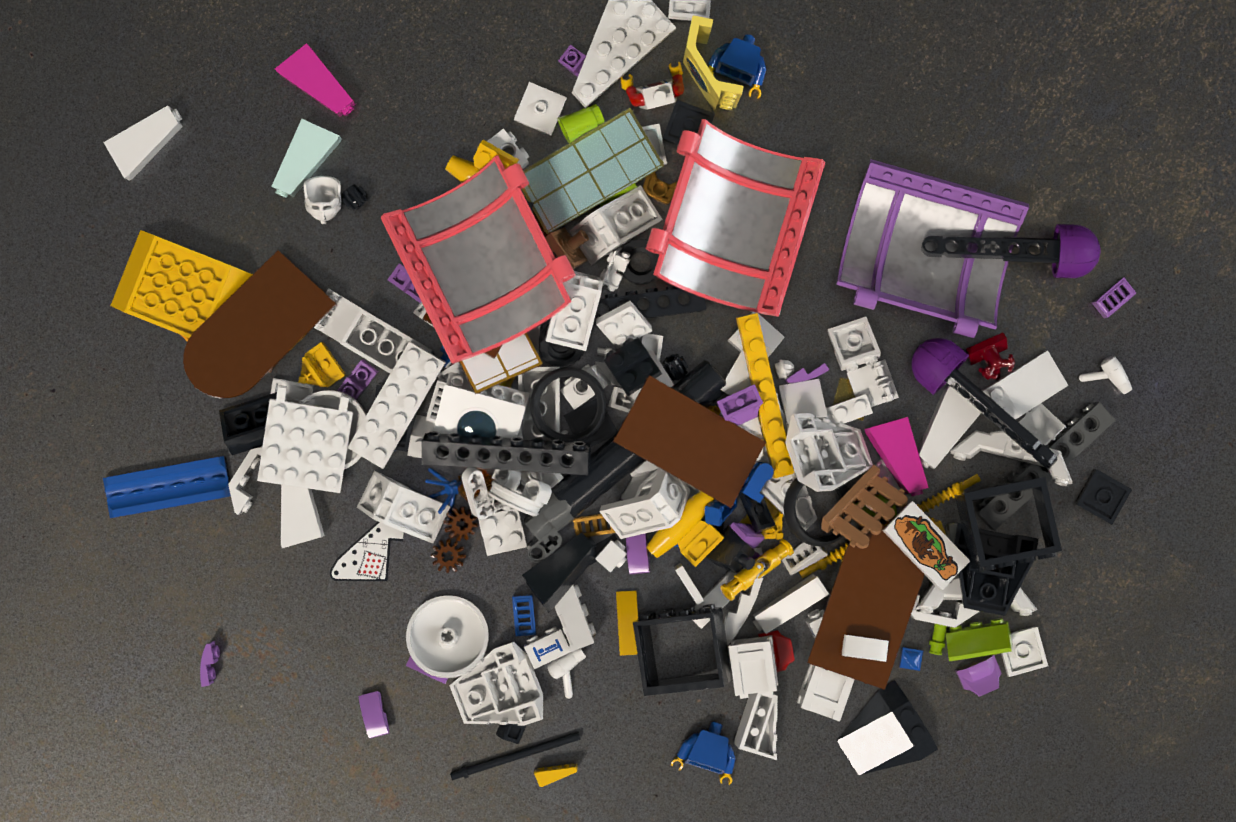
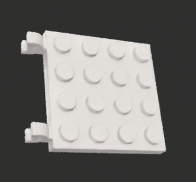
M278 385L276 399H270L257 481L340 493L353 411L347 410L349 396L341 395L339 409L285 401L287 386Z

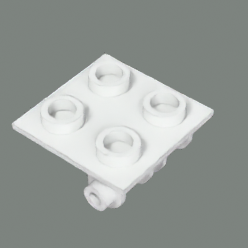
M328 288L325 294L337 305L314 328L341 343L361 307Z
M885 359L873 363V365L847 372L855 397L866 394L871 407L899 398Z

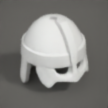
M316 176L304 182V202L307 212L313 218L319 220L321 224H326L341 209L340 181L331 176Z

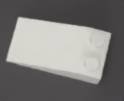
M1047 350L981 390L1014 419H1017L1067 387L1068 384Z

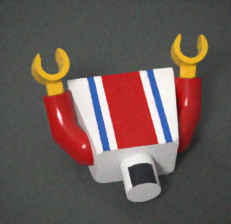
M678 61L677 67H672L671 63L669 64L672 75L671 79L636 88L633 86V76L631 74H628L629 79L627 80L621 77V87L626 90L631 104L642 109H652L676 102L677 97L684 93L681 63Z

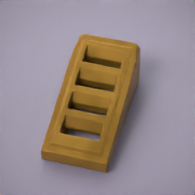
M601 513L573 519L576 536L580 533H583L586 537L616 533L611 526L608 528L607 521ZM598 519H601V523H602V529H601V530L599 529ZM589 520L593 521L594 531H591ZM582 521L585 522V528H586V532H585V533H583V530H582V524H581Z

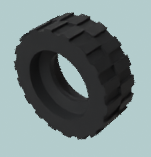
M647 239L632 240L625 244L620 253H629L630 259L636 252H645L650 257L651 264L646 271H635L630 262L624 273L620 271L625 279L638 285L648 284L657 277L653 274L659 254L646 250Z
M547 325L539 336L541 357L551 366L554 365L561 368L574 365L575 362L581 359L584 351L571 347L567 351H555L551 346L552 343L545 341L549 327Z

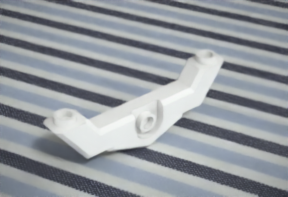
M976 430L950 450L955 459L965 461L966 458L971 459L977 453L983 451L1043 466L1032 457L1033 455L1027 453L1003 431L986 433ZM1049 448L1058 459L1051 468H1048L1051 478L1055 480L1056 484L1061 486L1072 484L1071 476L1061 452Z
M959 576L954 577L943 590H939L932 583L915 609L921 610V613H932L943 600H962ZM1020 587L1010 607L1014 612H1019L1021 616L1032 615V612L1036 611L1037 608Z

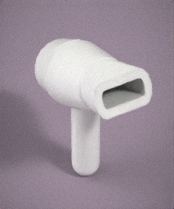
M1115 356L1107 357L1101 362L1100 365L1103 371L1084 373L1079 376L1081 382L1109 378L1123 394L1132 390L1126 372Z
M581 648L561 656L547 665L548 671L553 678L563 677L564 693L568 699L573 696L570 670L586 658Z

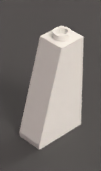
M166 106L103 142L125 179L129 181L133 179L183 127L180 123L182 117L177 109L173 110L171 107Z
M946 386L943 390L918 448L921 464L926 469L928 467L935 469L981 414L976 407L951 386Z
M281 485V547L285 548L325 536L312 490Z
M812 573L753 614L755 620L752 622L759 632L763 630L767 634L826 597L829 593L819 578Z

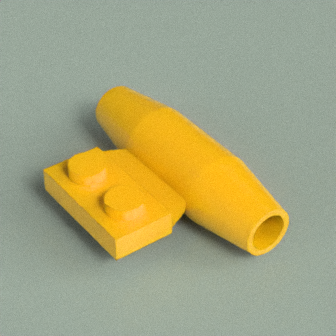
M482 140L473 157L474 162L452 155L445 170L463 183L485 167L495 156H499L505 169L517 164L519 159Z
M701 491L687 500L681 519L671 528L658 530L646 548L656 558H659L678 544L680 552L696 567L724 539V536L713 525L701 520L705 515V506L715 499Z

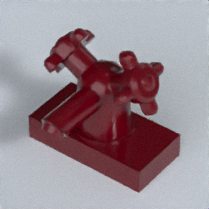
M1003 332L966 349V353L969 355L967 360L971 366L985 360L988 367L985 369L980 367L978 371L987 380L991 378L1000 379V369L1002 367H1008V372H1012L1015 365L1012 354H1009L1008 359H1002L999 354L1008 349L1007 337Z

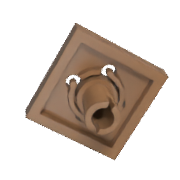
M563 227L545 237L551 251L555 252L558 257L566 255L573 269L588 261L579 248L589 240L584 230H580L571 237L566 228Z

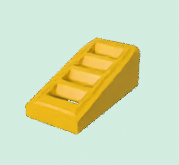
M566 764L534 769V775L539 787H543L576 773L578 766L577 764Z

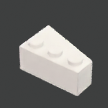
M573 584L555 606L571 652L593 644V635L597 634L593 623L589 624L586 618L589 615L586 604L581 605L579 597L582 594L578 584L575 586Z
M765 692L749 695L733 743L741 750L777 760L776 722L778 696L775 693L769 696H765Z

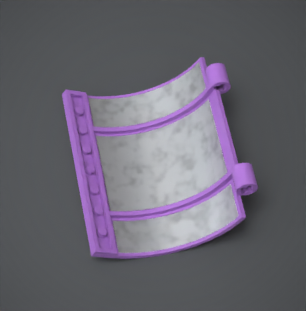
M871 159L848 228L838 271L837 285L856 290L853 304L874 310L877 300L955 322L953 333L971 338L975 337L979 325L996 330L999 299L1008 261H1003V259L949 258L944 255L942 257H929L921 251L922 242L928 236H943V239L947 237H1017L1020 226L1023 224L1028 212L1029 204ZM933 242L925 244V248L928 251H934L937 248ZM954 243L946 244V249L954 252L957 250V246ZM969 243L966 246L969 252L973 253L978 250V247L973 243ZM982 244L981 253H983V251H984V249H985V248H983V247H984V244ZM990 245V248H987L991 249L993 253L996 251L994 245ZM1014 245L1008 246V251L1010 253L1012 252Z

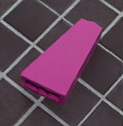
M307 43L275 68L280 76L339 117L342 115L346 116L354 110L355 102Z
M908 417L864 429L900 489L905 490V494L911 493V497L923 494V489L929 487Z

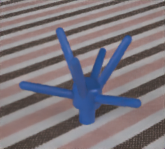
M429 468L428 471L441 481L426 479L425 482L445 486V489L428 497L434 499L447 493L449 496L438 510V513L441 514L450 502L448 513L452 514L455 495L459 494L461 489L464 488L462 480L450 482L432 468Z

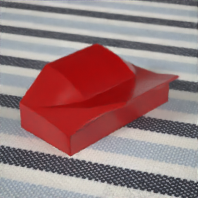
M778 630L770 631L767 634L765 632L758 633V637L772 635L777 672L785 671L787 666L795 661L791 639L781 635Z

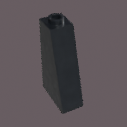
M580 533L522 574L526 584L548 613L552 611L596 558L597 553L594 549L596 544L590 536L586 538L583 533Z

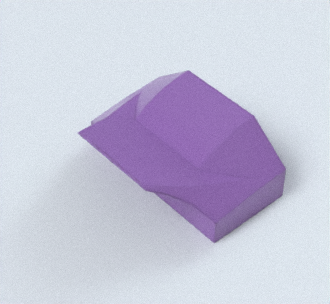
M754 384L717 401V404L725 421H731L739 426L758 417L759 407L763 404V401Z
M994 655L986 656L955 670L963 689L970 690L979 697L999 688V677L1002 673Z

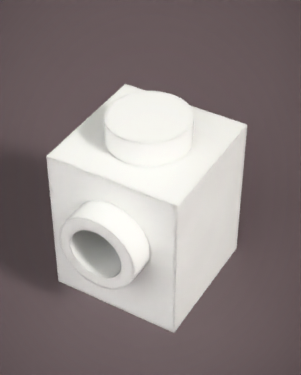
M611 539L595 559L611 572L616 566L620 568L627 560L625 558L627 552L624 551L626 547L619 540L614 542Z

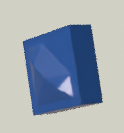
M902 647L899 667L920 671L923 650Z

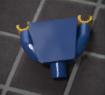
M746 34L742 40L734 38L731 43H725L718 47L708 62V68L713 76V70L716 68L715 72L749 86H752V83H754V87L749 89L748 95L751 97L752 90L756 89L758 91V99L761 96L759 88L764 81L766 65L764 58L760 55V47L754 45L755 38L752 35Z
M711 722L709 731L701 730L699 733L692 734L681 745L677 756L672 759L671 766H673L675 761L681 763L679 770H681L685 760L687 764L720 774L719 780L721 784L723 778L728 777V785L732 783L730 774L733 772L736 758L733 748L729 744V739L720 735L723 725Z

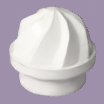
M781 359L778 363L774 364L778 379H787L794 372L795 367L788 360Z

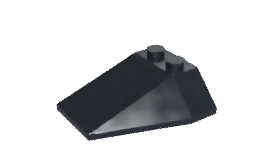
M957 523L954 545L968 558L961 523ZM979 529L985 560L1037 550L1039 538ZM1015 560L1016 565L998 568L996 564V569L978 572V568L971 569L969 562L958 573L963 607L965 609L1005 616L1034 561L1018 564V560Z
M895 680L887 684L885 690L879 689L837 739V742L858 775L920 761L938 750L929 731Z

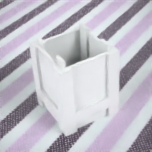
M772 635L732 640L731 645H729L735 696L740 695V699L749 698L748 694L765 692V696L773 695V691H777L778 676Z
M809 664L796 702L800 704L802 709L840 721L855 679Z

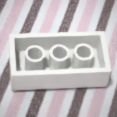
M362 308L340 343L388 373L392 372L409 341L431 354L434 353L432 349Z
M537 367L518 376V390L530 393L518 435L523 440L540 438L544 441H552L544 436L534 424L530 411V399L538 381L550 371L560 367ZM560 378L554 380L545 388L540 399V412L543 420L551 429L560 433Z

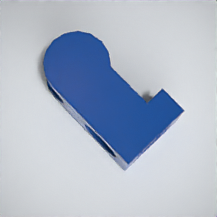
M765 462L755 463L740 492L760 503L764 495L760 494V491L766 481L770 480L774 474L772 466Z

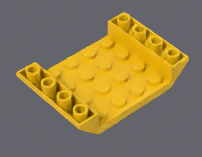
M140 230L110 306L190 338L253 274Z

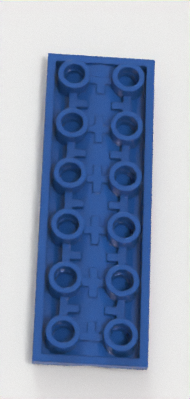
M225 456L103 478L110 518L231 496Z

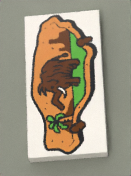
M913 501L882 530L939 590H943L970 562Z

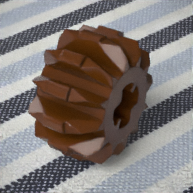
M460 506L459 512L457 508L453 507V515L448 512L446 513V516L450 519L443 520L444 524L449 525L444 528V531L450 532L449 538L451 539L456 536V540L461 541L463 536L465 540H468V533L475 534L471 530L472 527H478V524L472 523L477 517L471 516L470 509L465 512V507ZM460 519L464 522V526H461V528L456 525L457 521L460 522Z
M448 538L446 545L443 540L439 541L441 548L436 545L433 546V549L438 553L431 554V557L437 558L432 564H441L438 567V571H441L445 566L446 573H449L451 566L453 571L456 572L458 570L456 564L463 566L464 563L459 558H466V554H459V552L464 550L463 546L458 549L456 548L459 541L456 540L451 545V538ZM451 551L453 553L451 556H454V558L448 561L445 560L443 553Z

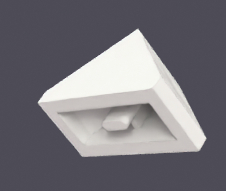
M614 387L608 406L629 413L635 399L632 395L627 396L623 389Z

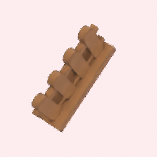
M873 465L822 518L821 529L829 533L833 528V533L836 536L840 533L851 541L850 546L853 548L855 546L861 549L867 548L869 538L866 534L870 532L878 535L882 531V524L879 520L883 518L886 521H892L895 516V511L892 509L893 505L895 504L900 508L907 505L908 498L904 495L905 490L894 488L887 483L888 478L885 476L880 478V468ZM879 493L889 501L885 504L875 495ZM866 506L876 515L874 517L870 516L862 510L863 507ZM853 520L862 526L863 529L859 531L849 522Z

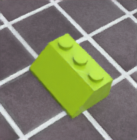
M1003 618L991 620L989 624L974 622L970 624V627L962 628V625L949 627L950 630L946 631L949 661L1012 652L1013 644L1008 621H1003Z

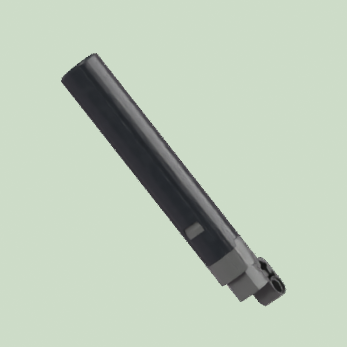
M704 360L671 388L707 408L725 393L720 389L726 385V381L708 360ZM617 433L590 455L588 475L567 474L559 483L551 488L550 499L547 505L544 504L540 508L539 515H528L523 519L525 525L535 535V538L526 547L527 555L532 562L539 563L558 549L562 543L559 531L645 460L613 442ZM551 535L552 537H555L556 540H549L548 537ZM542 541L544 542V544H546V546H547L546 549L544 548L543 544L541 543ZM540 548L541 553L534 556L531 554L532 549Z

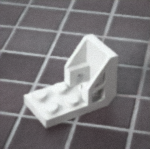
M640 185L589 214L572 228L570 233L572 236L580 230H584L587 233L589 240L582 244L580 249L589 263L593 265L612 251L621 247L631 238L658 224L663 219Z
M574 271L576 275L563 283L572 302L550 319L545 341L586 351L602 292L603 281L597 276Z
M658 468L639 486L635 498L602 505L599 512L620 539L667 529L674 526L681 519L691 490L684 481Z
M374 471L357 508L382 524L434 543L450 506L447 505L443 512L439 514L438 510L442 506V502L413 491L394 479Z

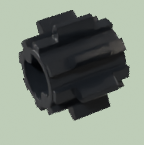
M356 184L351 185L341 194L343 197L342 202L348 209L351 208L353 211L358 210L368 201L366 198L367 193L361 186L358 187Z
M672 354L662 362L663 368L672 381H677L688 373V365L683 356L680 357L679 354Z

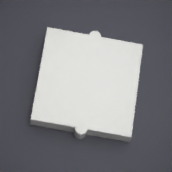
M1041 403L1030 412H1027L1026 416L1019 421L1023 427L1044 445H1047L1051 440H1055V437L1066 427Z

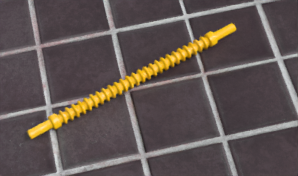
M976 474L961 483L956 482L952 485V488L947 487V491L942 490L941 494L937 493L936 497L933 495L932 499L927 498V502L922 501V504H917V506L923 512H929L930 508L934 509V506L939 507V503L944 504L945 500L950 501V497L955 498V495L963 494V490L980 482L981 479ZM845 543V547L840 546L839 550L836 548L835 552L830 551V555L799 571L802 579L819 569H826L828 564L832 565L833 561L836 563L837 559L842 560V556H844L849 544Z

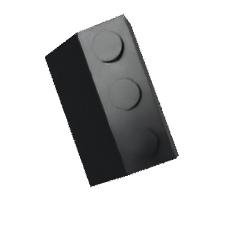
M277 392L219 410L223 440L232 456L263 446L270 399H276Z

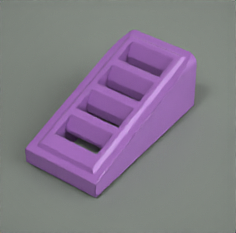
M1123 277L1095 299L1092 304L1103 318H1108L1132 298L1136 292ZM1123 285L1129 294L1125 295L1120 286ZM1115 290L1121 295V300L1114 293ZM1109 295H1111L1113 299L1116 301L1115 305L1108 298ZM1103 300L1111 307L1109 310L1102 302Z
M732 523L730 525L741 539L754 549L765 538L760 532L755 533L752 524Z

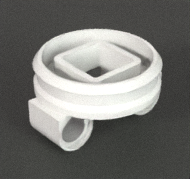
M495 469L492 479H494L492 487L488 491L489 496L497 501L531 516L539 515L540 508L544 504L547 505L552 493L551 487L548 484L535 479L529 480L523 491L517 490L521 480V472Z

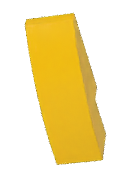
M636 590L616 591L620 655H637L633 622L638 619Z

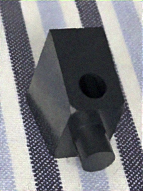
M728 525L721 533L724 539L706 557L716 566L736 574L743 568L747 570L752 569L755 565V560L752 558L755 550Z

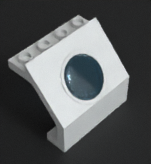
M450 372L444 386L433 431L447 435L459 433L462 436L478 434L481 437L501 436L508 439L518 437L530 393L496 385L475 395L465 375ZM440 446L441 449L448 450L446 446ZM460 447L464 452H469L466 447ZM481 449L484 453H490L488 449ZM502 450L504 454H511L508 450ZM478 468L493 473L495 469Z

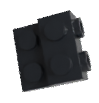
M638 337L626 340L623 343L624 347L618 351L615 349L609 351L604 359L608 369L627 396L642 388L649 375L655 379L662 375V372Z

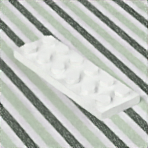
M409 341L350 442L348 449L383 469L446 362Z

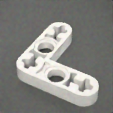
M468 467L463 472L462 482L471 513L474 516L484 520L506 506L499 501L494 503L495 499L489 496L481 471ZM519 482L517 490L523 491V485ZM480 489L479 495L474 498L475 492Z

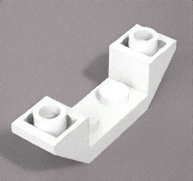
M262 447L249 451L228 484L234 512L237 515L243 512L247 513L253 504L251 502L253 496L240 489V486H245L250 478L248 473L251 469L254 470L260 463L261 459H259V456H261Z
M917 595L911 617L915 620L957 627L979 611L965 609L962 600V602L956 601L953 617H951V613L939 611V614L921 613V610L915 609L920 595Z

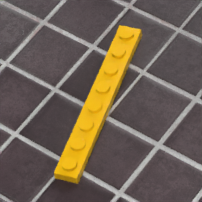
M758 313L737 317V325L751 385L755 384L763 401V404L759 407L758 416L764 441L766 442L765 446L769 463L774 470L773 478L776 479L794 474L793 465L785 444L786 434Z

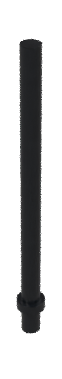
M576 732L473 766H463L460 770L450 773L452 781L462 777L466 779L471 774L581 740L580 734Z

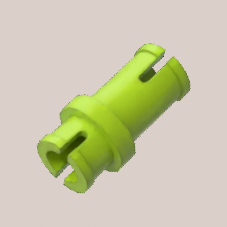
M934 623L932 640H929V645H931L929 653L942 655V650L946 645L944 639L947 626Z

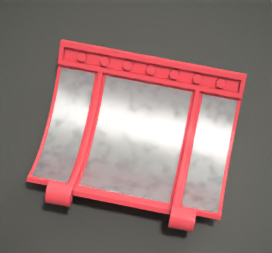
M702 119L698 133L687 130L682 131L676 151L686 157L663 230L652 228L647 242L646 250L659 254L653 275L699 297L730 307L779 317L826 162L818 158H801L785 155L749 144L723 132L706 119Z
M495 156L479 172L446 193L411 208L399 209L381 216V220L452 364L480 355L522 336L555 316L572 302L563 283L572 279L576 274L566 255L558 258L554 257L521 189L529 184L521 165L514 164L505 169L499 156Z

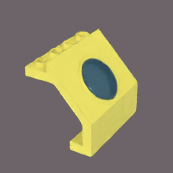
M693 15L683 64L714 112L717 104L722 109L732 110V107H737L744 86L721 82L714 78L696 48V42L708 43L713 19Z

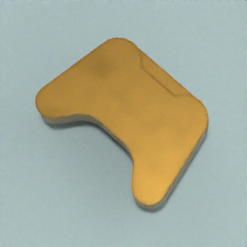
M655 171L646 176L643 189L648 196L663 204H669L672 201L678 181L667 184L657 178Z

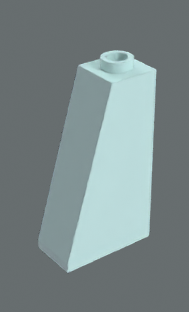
M301 119L272 184V187L277 189L275 193L285 198L288 195L294 197L304 186V182L316 172L339 145L342 138L333 132Z

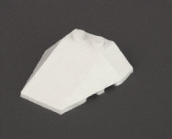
M810 413L791 415L785 444L799 482L817 492L833 491L873 466L860 429L842 423L837 425L831 423L826 418L821 420L815 418Z
M515 642L496 647L474 669L460 676L449 685L464 724L498 723L500 725L518 724L524 726L543 719V692L528 655Z

